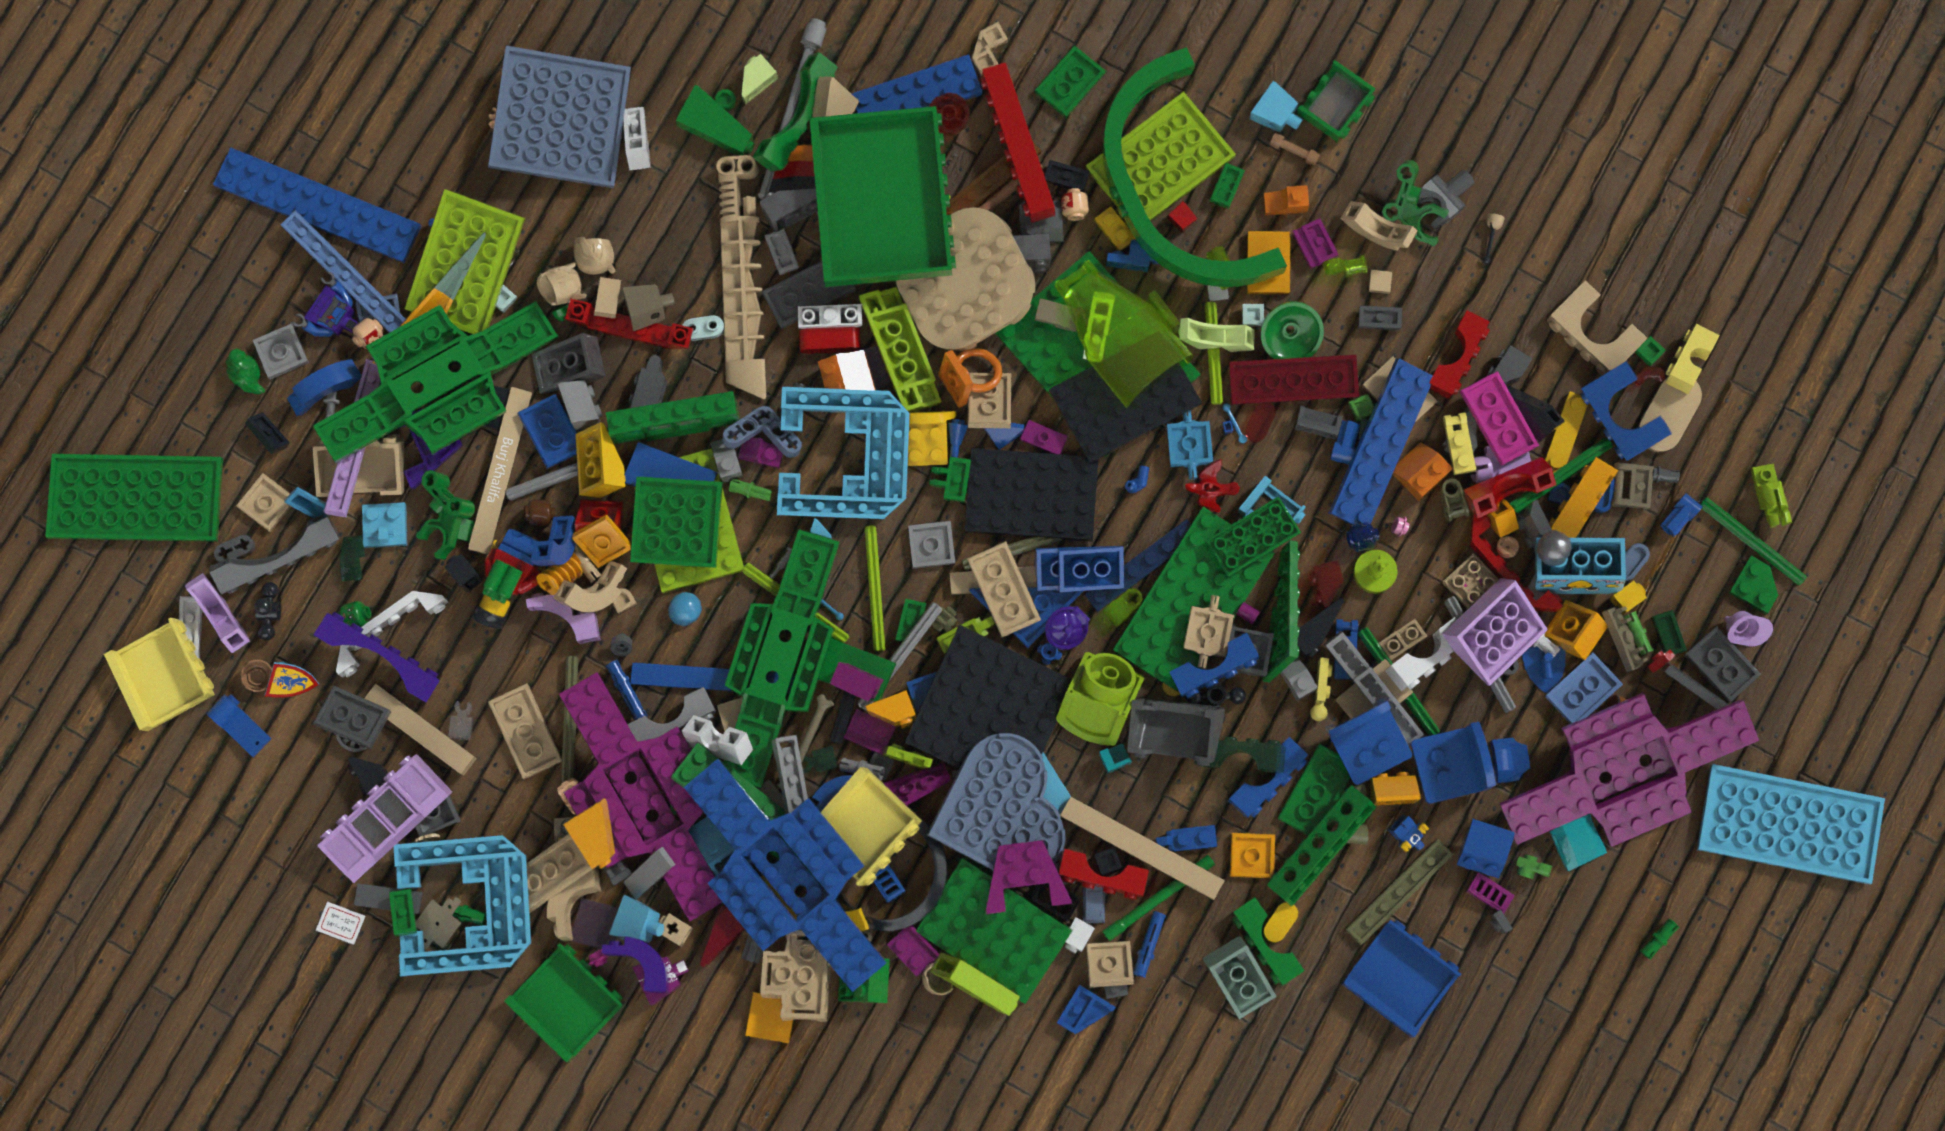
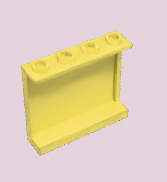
M169 618V623L118 651L110 650L104 654L139 730L150 731L215 695L212 690L214 685L210 678L206 677L203 671L205 669L204 664L197 658L194 652L196 650L195 645L188 639L185 633L187 631L186 626L179 619Z
M860 767L821 811L865 865L853 876L858 881L856 883L858 886L870 885L877 877L875 874L890 863L891 860L889 858L905 846L904 841L919 830L920 827L918 825L922 822L868 768Z

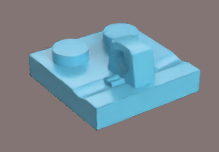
M405 502L362 505L364 548L407 546Z

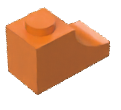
M1308 185L1288 186L1283 190L1268 192L1263 195L1265 215L1307 213L1309 208Z

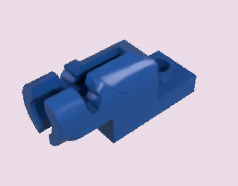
M1134 239L1130 243L1129 256L1120 251L1108 253L1106 266L1148 272L1149 262H1153V265L1158 263Z

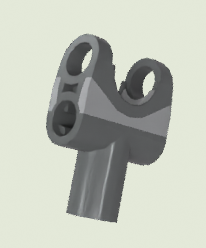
M1461 170L1447 183L1439 175H1436L1422 187L1417 205L1423 202H1432L1441 208L1449 210V214L1445 218L1438 215L1431 223L1433 229L1443 226L1466 207L1459 196L1475 184L1472 176L1467 171Z

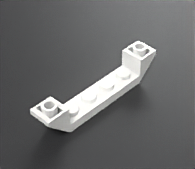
M411 591L361 628L364 629L362 633L368 637L371 634L376 637L383 632L382 629L384 627L397 623L401 619V615L415 610L419 602H421L428 613L437 614L446 607L445 604L448 601L443 595ZM352 645L340 646L336 668L338 675L349 677L357 671V667L360 664L351 651H357L362 647Z

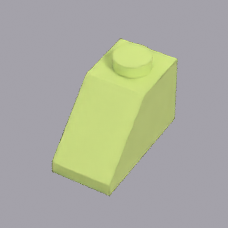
M761 54L750 58L744 67L742 98L745 104L778 79L777 72Z

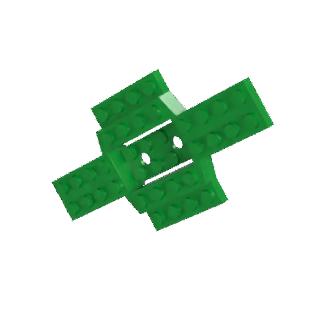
M536 301L489 328L469 336L455 326L448 318L442 306L438 305L366 345V349L377 365L381 385L369 395L313 425V428L335 463L403 425L423 439L430 452L434 454L505 414L506 409L495 393L492 375L558 339V335ZM456 361L460 363L461 369L458 372H451L448 368L451 362ZM477 375H481V377H479L478 379L472 381L471 383L463 386L462 388L454 391L453 393L447 395L446 397L438 400L437 402L412 415V412L414 410L429 403L437 397L445 394L453 388L461 385L469 379ZM413 383H421L424 386L421 393H414L411 390Z

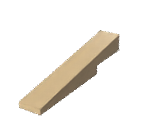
M377 684L372 687L364 698L389 709L391 713L387 720L464 776L477 759Z

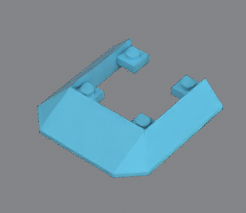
M782 387L781 431L802 432L803 411L846 413L845 433L866 434L865 475H843L842 496L800 494L801 474L779 473L777 515L885 519L906 499L910 413L890 391Z
M503 835L396 844L394 846L397 889L421 888L420 867L462 863L463 884L485 882L487 925L465 927V949L424 952L423 931L400 936V976L511 967L531 944L526 855Z

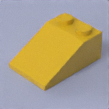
M599 422L575 434L579 495L602 498L624 488L626 480L624 465L605 424Z

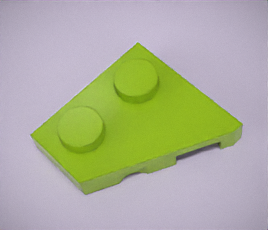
M896 744L885 747L882 754L920 769L930 768L933 760L924 757V754L912 751V753L904 751V747Z

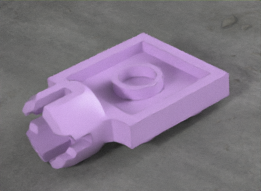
M1486 446L1484 448V456L1474 458L1477 471H1475L1476 474L1470 476L1475 483H1481L1530 462V454L1527 452L1500 466L1490 446Z

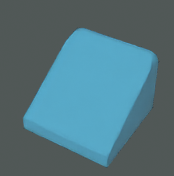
M815 518L810 533L832 539L831 534Z

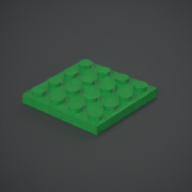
M636 476L630 562L717 568L723 482Z

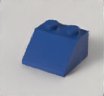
M1473 819L1460 845L1457 865L1499 878L1506 864L1515 832Z

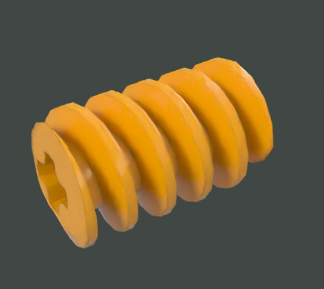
M573 553L565 564L549 566L537 575L538 585L549 594L555 595L564 580L572 583L576 581L583 573L579 557Z

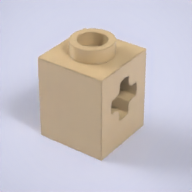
M668 914L667 917L663 916L659 923L664 924L662 935L681 947L693 930L692 927L671 914ZM677 923L676 928L678 929V932H673L670 935L671 930L668 929L669 926H674Z

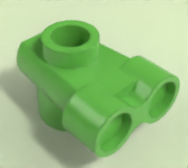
M1525 854L1524 858H1518L1516 874L1534 879L1535 872L1549 877L1552 866L1538 863L1537 857Z

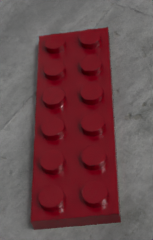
M1357 355L1229 362L1231 405L1359 397Z

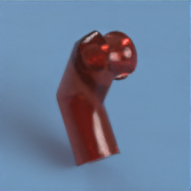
M1646 367L1636 375L1638 379L1634 383L1637 386H1641L1647 379L1662 382L1665 380L1666 375L1660 367Z

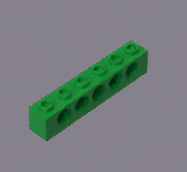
M1352 785L1349 789L1344 790L1338 802L1327 810L1326 816L1313 827L1310 835L1299 843L1298 849L1285 860L1282 868L1271 876L1267 886L1293 907L1377 806ZM1349 808H1352V811L1349 814L1345 815L1346 811ZM1338 824L1337 829L1331 832L1332 827ZM1321 841H1324L1323 845L1320 848H1317V845ZM1309 858V862L1303 865L1304 860ZM1295 874L1294 880L1289 882V878Z

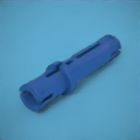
M614 660L607 664L605 667L614 681L613 685L620 691L634 720L643 716L648 717L631 687L630 678L623 672L619 661Z
M1156 911L1152 913L1141 950L1137 952L1139 956L1133 974L1146 978L1150 962L1155 957L1153 953L1164 919L1166 918L1165 914ZM1156 925V928H1155V931H1154L1152 940H1151V942H1149V941H1150V938H1151V935H1152V932H1153V929H1154V926ZM1147 947H1149L1144 964H1142Z

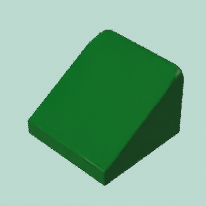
M462 518L457 540L470 542L475 521Z

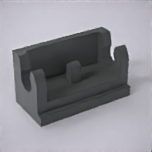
M1301 406L1295 429L1336 440L1343 416H1336Z

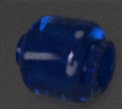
M1369 522L1352 525L1349 531L1346 532L1348 546L1356 552L1374 549L1376 541L1379 540L1378 529L1373 528Z

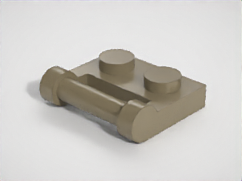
M1614 463V468L1618 472L1615 475L1614 497L1612 498L1611 505L1613 507L1649 510L1651 507L1654 466ZM1624 472H1630L1628 499H1622Z

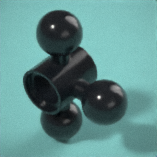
M267 582L262 586L261 593L265 598L258 599L254 606L256 620L264 621L263 625L258 629V636L264 641L274 638L275 629L271 625V621H280L281 604L280 602H273V598L279 593L278 586L273 582Z
M1215 685L1209 688L1207 692H1202L1199 689L1197 695L1191 698L1186 696L1188 703L1199 704L1202 700H1206L1210 706L1220 707L1225 700H1230L1234 704L1243 703L1246 699V692L1240 687H1235L1230 692H1226L1222 686ZM1218 691L1221 693L1222 699L1214 701L1211 699L1210 693Z

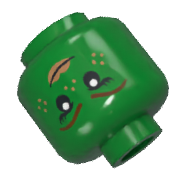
M361 601L344 604L338 614L345 618L343 622L350 626L352 623H355L362 627L371 618L369 607L365 606Z

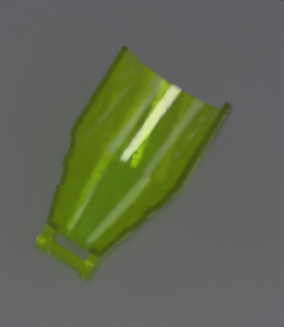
M1087 260L1077 271L1064 280H1058L1054 284L1057 291L1064 298L1071 319L1075 323L1087 360L1126 408L1130 406L1135 397L1167 369L1182 360H1185L1187 364L1192 361L1193 353L1180 340V337L1155 306L1099 272L1091 261ZM1085 274H1088L1080 281H1078L1071 289H1069L1068 286H1070L1072 283L1080 279Z

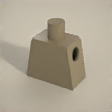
M655 284L623 287L625 303L633 331L663 321L665 319L663 308L675 305L673 294L660 295Z

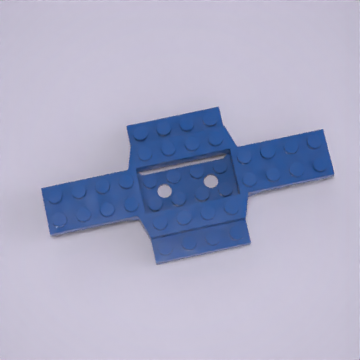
M719 759L714 761L684 787L735 849L723 870L707 884L763 951L780 937L801 929L852 992L887 963L836 900L847 881L865 865L809 798L791 813L770 820ZM770 851H776L779 854V860L775 864H771L767 860V854ZM744 856L749 857V859L764 875V877L778 892L782 899L797 915V921L786 909V907L782 904V902L777 898V896L772 892V890L767 886L763 879L758 875V873L753 869L749 862L744 858ZM804 885L807 888L805 897L800 898L796 896V886Z

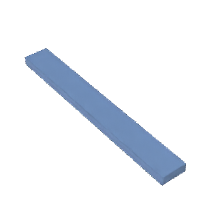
M296 210L281 224L326 271L333 273L334 279L338 280L389 333L397 329L404 322L405 318Z

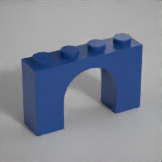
M1627 360L1582 387L1583 393L1580 394L1587 405L1589 403L1594 409L1592 414L1598 423L1602 421L1606 429L1603 432L1608 440L1611 441L1613 439L1617 447L1614 449L1621 459L1625 458L1626 461L1672 434L1661 415L1635 429L1620 427L1611 418L1609 404L1613 395L1638 379Z

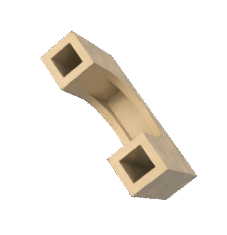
M1585 280L1550 315L1547 321L1553 331L1560 332L1565 337L1564 340L1571 347L1575 346L1580 351L1581 357L1588 362L1591 361L1596 366L1597 372L1604 375L1625 362L1647 340V337L1631 324L1615 341L1609 344H1597L1590 341L1582 331L1581 318L1601 294Z

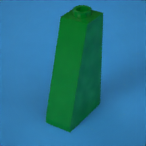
M695 84L676 119L678 127L737 156L750 154L755 145L753 135L702 88Z

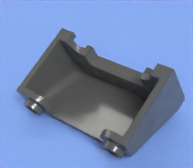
M1149 698L1132 700L1127 752L1134 753V757L1147 758V754L1153 753L1193 758V760L1197 761V765L1210 766V763L1215 761L1225 708Z

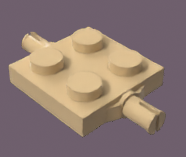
M1211 595L1210 605L1207 608L1192 606L1190 609L1183 649L1194 651L1200 655L1198 668L1206 669L1208 656L1225 658L1227 655L1234 615L1223 613L1217 609L1219 596Z

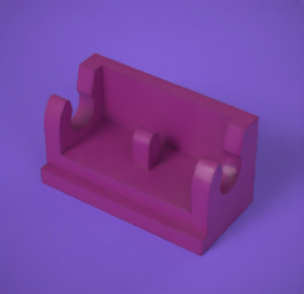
M839 662L830 684L869 701L870 698L875 699L884 680L851 664Z

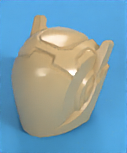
M585 237L574 238V260L580 271L591 275L601 274L607 270L611 274L616 272L612 265L614 253L609 240L599 238L586 239Z
M575 263L551 268L538 277V290L552 306L570 303V299L586 298V294H581L582 285L580 277L573 269L576 265Z

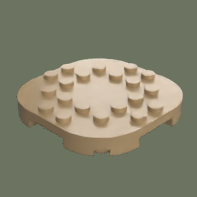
M966 208L951 214L952 227L948 228L949 235H953L954 248H950L951 256H955L956 268L952 269V276L896 281L898 290L924 338L937 347L953 350V352L973 349L977 347V343L1004 327L1016 324L1030 309V302L1033 293H1035L1033 271L1023 257L1011 233L1012 230L1003 219L981 208Z

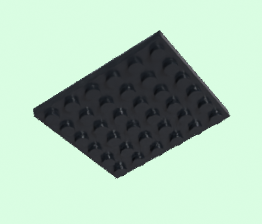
M958 625L904 743L960 769L970 749L977 742L994 734L1010 733L1021 736L1030 741L1042 755L1056 725L1057 714L1072 679L962 625Z

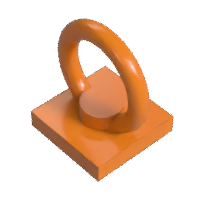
M981 348L964 350L957 356L953 350H950L944 354L938 376L958 408L967 404L971 391L987 392L995 388L1002 378V366L995 355ZM972 356L982 357L991 363L994 375L987 383L975 384L972 382L968 370L962 366V362Z

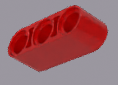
M860 328L799 330L800 353L816 354L860 351Z

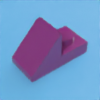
M751 438L741 445L738 459L779 469L783 453L774 444L766 443L761 438Z

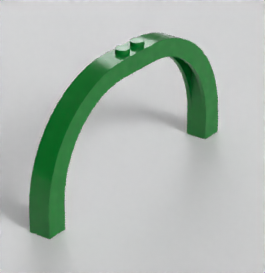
M1185 47L1161 56L1143 66L1123 85L1114 99L1107 117L1102 145L1103 164L1110 185V195L1113 200L1116 199L1119 205L1117 206L1118 213L1121 218L1124 217L1136 241L1162 267L1184 279L1199 284L1217 287H1239L1262 282L1284 274L1287 265L1279 247L1250 258L1235 261L1204 259L1189 254L1170 243L1149 220L1124 164L1121 146L1122 130L1129 114L1143 97L1161 85L1193 74L1195 64L1188 48Z

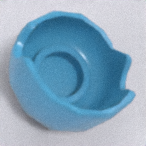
M682 592L674 596L668 607L669 618L680 626H687L695 622L702 611L701 601L695 594L690 592Z

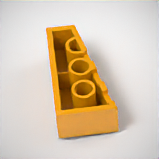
M1597 457L1590 467L1586 465L1579 475L1583 477L1579 484L1574 483L1569 491V494L1572 496L1568 502L1563 500L1557 511L1560 515L1556 520L1552 518L1549 522L1551 529L1564 533L1568 538H1576L1618 470Z

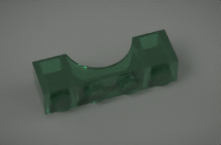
M1225 737L1224 740H1219L1215 761L1210 763V766L1197 765V761L1194 760V764L1198 767L1220 769L1223 762L1229 756L1237 753H1246L1253 757L1260 771L1284 773L1286 747L1277 740H1267V743H1259L1258 739L1246 738V741L1242 742L1237 741L1238 738Z

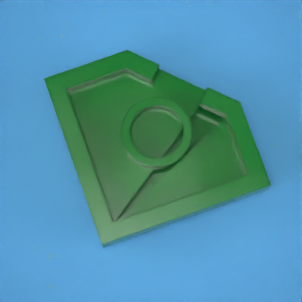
M1751 555L1729 593L1767 615L1778 597L1777 588L1770 566Z

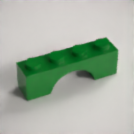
M1253 898L1232 912L1234 916L1231 918L1238 929H1243L1246 934L1244 939L1251 948L1253 946L1259 953L1256 957L1263 966H1268L1271 971L1269 976L1275 985L1279 983L1280 986H1283L1305 971L1293 953H1277L1265 944L1262 937V925L1268 915L1256 898Z

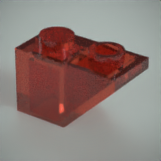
M1338 560L1313 566L1311 569L1312 573H1309L1311 585H1315L1317 590L1315 594L1316 603L1322 607V611L1329 607L1344 581Z

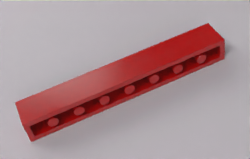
M1004 62L982 69L983 77L979 78L983 90H987L988 95L985 97L988 107H992L994 111L992 114L994 125H998L1000 129L998 132L1000 143H1005L1004 155L1007 162L1011 161V176L1013 180L1017 179V194L1019 198H1023L1025 203L1022 204L1025 217L1029 216L1031 223L1054 217L1055 206L1007 64Z

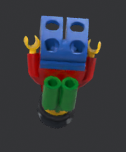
M514 529L507 531L499 548L495 545L497 540L493 541L491 550L484 560L485 574L487 576L483 585L484 590L482 593L484 596L480 604L476 605L475 611L470 615L476 622L487 627L503 629V624L507 620L505 614L510 606L508 599L512 594H524L537 586V575L546 569V566H539V570H537V565L530 561L534 542L539 541Z

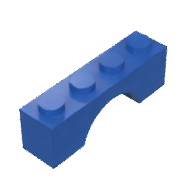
M1245 633L1228 642L1227 656L1218 667L1202 670L1188 662L1170 671V675L1181 697L1187 696V698H1191L1199 693V689L1205 686L1207 689L1218 684L1217 680L1226 677V679L1238 674L1237 670L1243 667L1248 669L1255 666L1257 660H1259V655L1248 633Z
M1289 737L1273 753L1276 762L1274 778L1262 786H1251L1244 783L1228 801L1246 819L1250 815L1254 818L1263 809L1260 806L1265 799L1269 802L1277 794L1275 789L1280 784L1284 787L1293 778L1290 775L1294 769L1299 771L1307 763L1305 758L1308 754Z

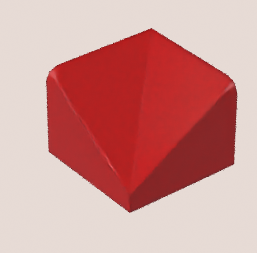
M1184 201L1168 215V220L1181 233L1197 220Z

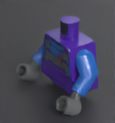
M326 271L329 273L330 279L325 281L320 276V280L325 284H330V287L327 285L324 287L305 317L302 314H294V316L299 317L300 323L297 324L291 321V325L294 327L302 326L303 330L316 337H330L333 334L339 336L344 329L353 333V328L358 322L352 319L355 311L352 308L353 301L351 296L338 280H334L333 273Z

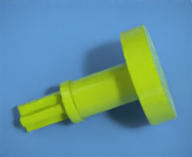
M1382 550L1367 551L1358 558L1354 565V579L1357 585L1368 593L1377 594L1385 592L1393 585L1397 578L1396 562L1391 555Z

